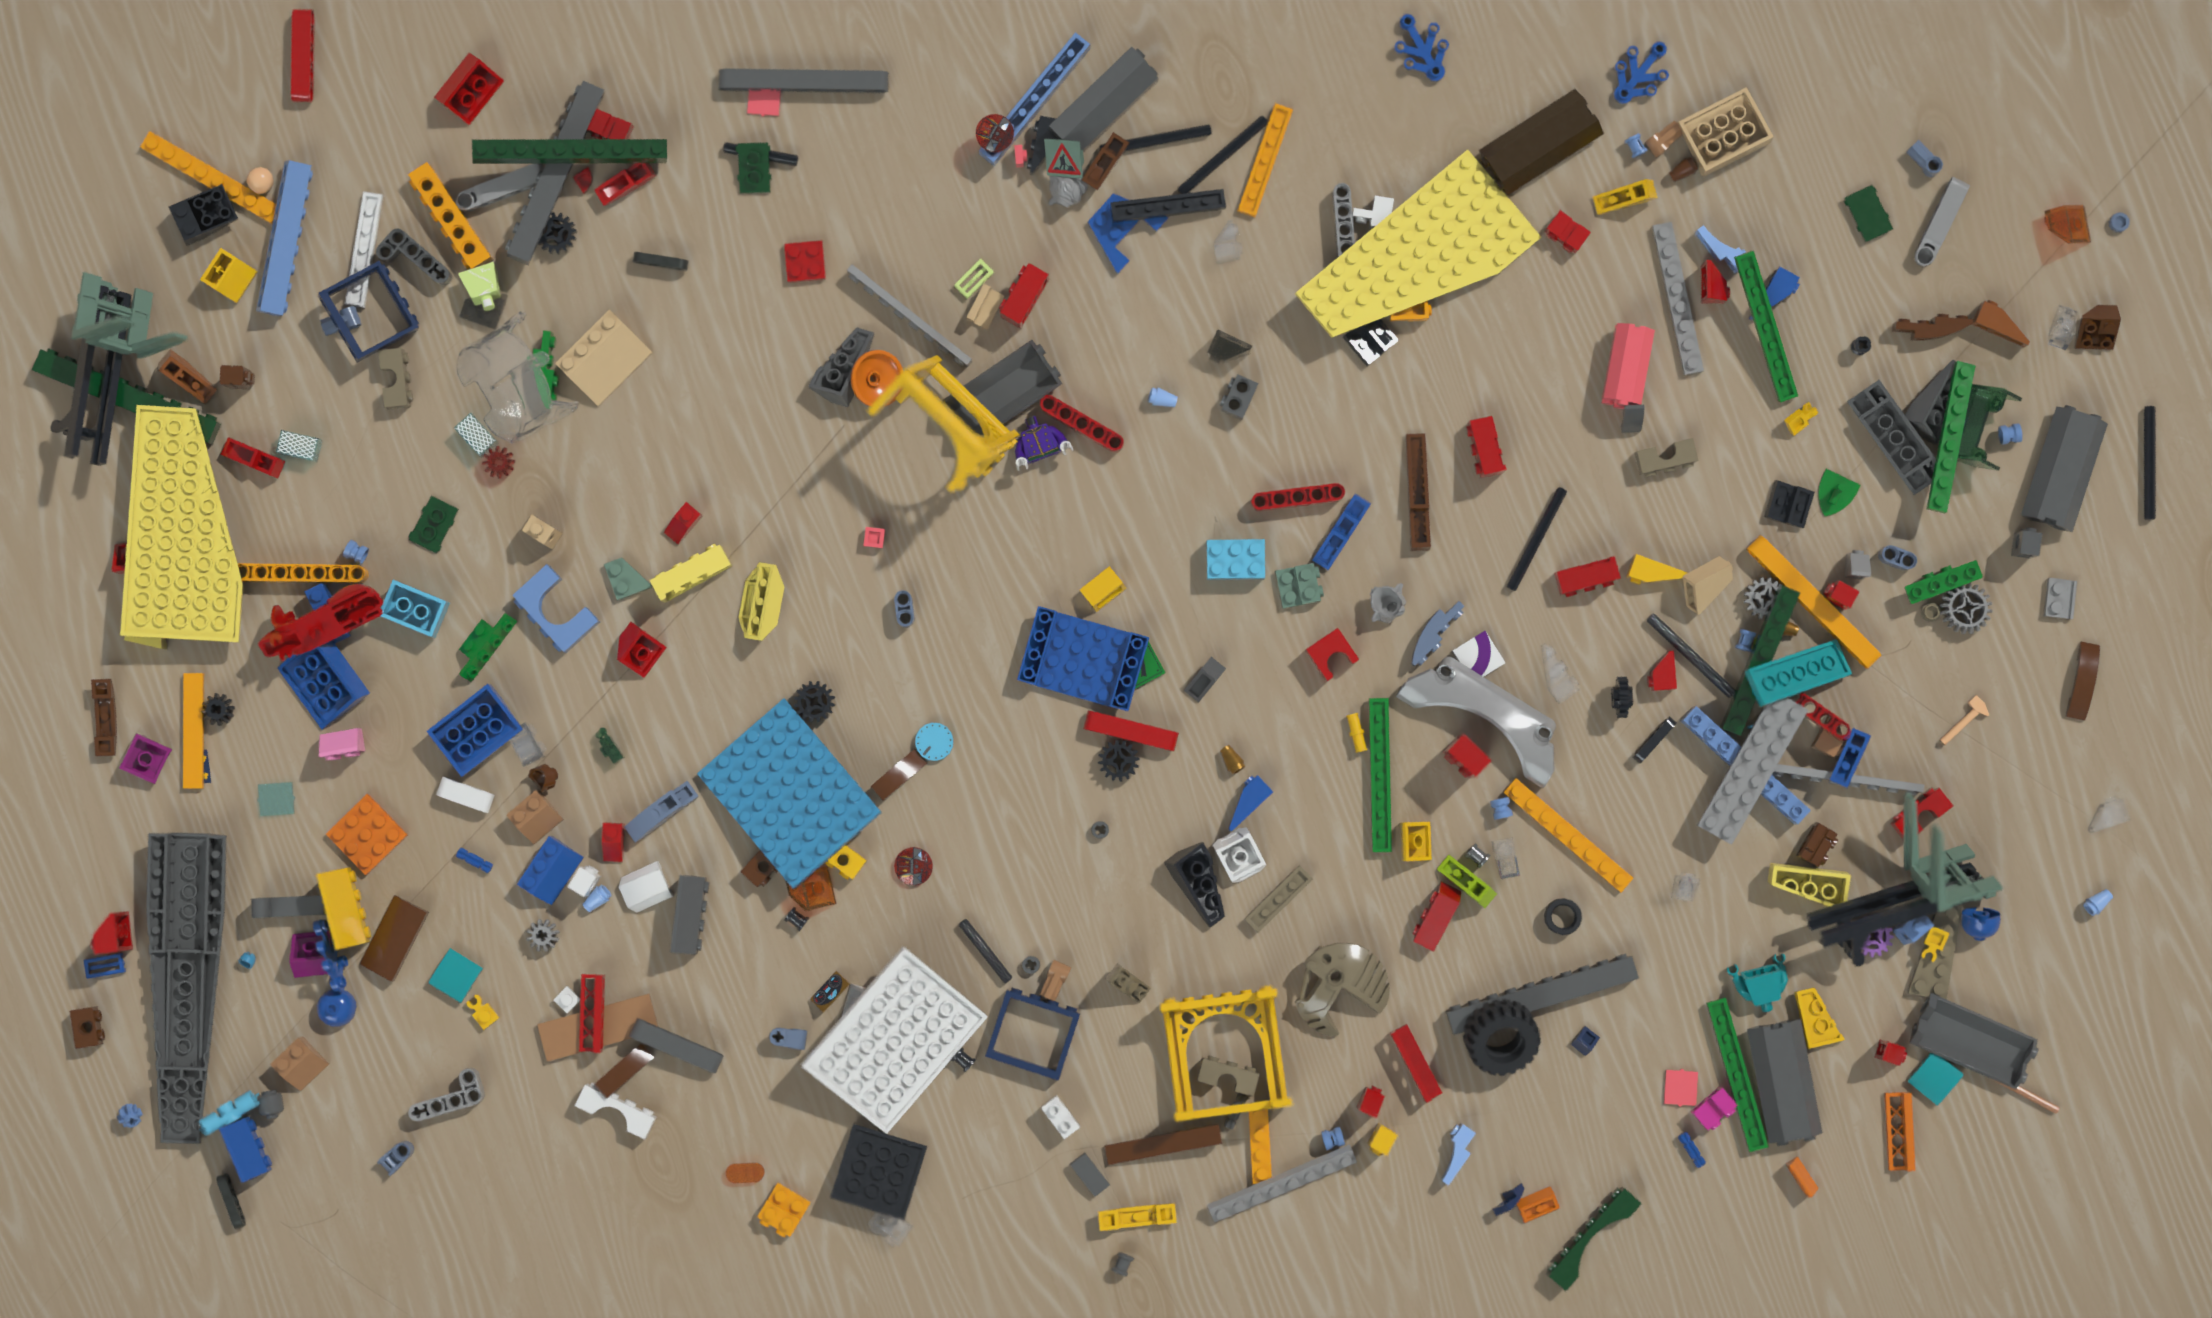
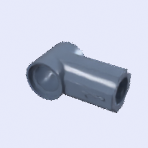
M1920 140L1906 152L1923 169L1926 176H1936L1943 167L1942 160L1934 156ZM1928 163L1936 164L1937 170H1931L1928 167Z
M355 306L339 311L349 330L362 325ZM330 317L320 320L321 327L326 336L338 332Z

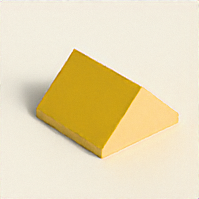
M1430 822L1400 823L1402 861L1432 860Z

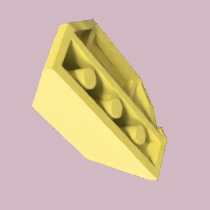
M759 562L745 581L738 617L744 632V638L762 641L778 624L784 584L776 565Z

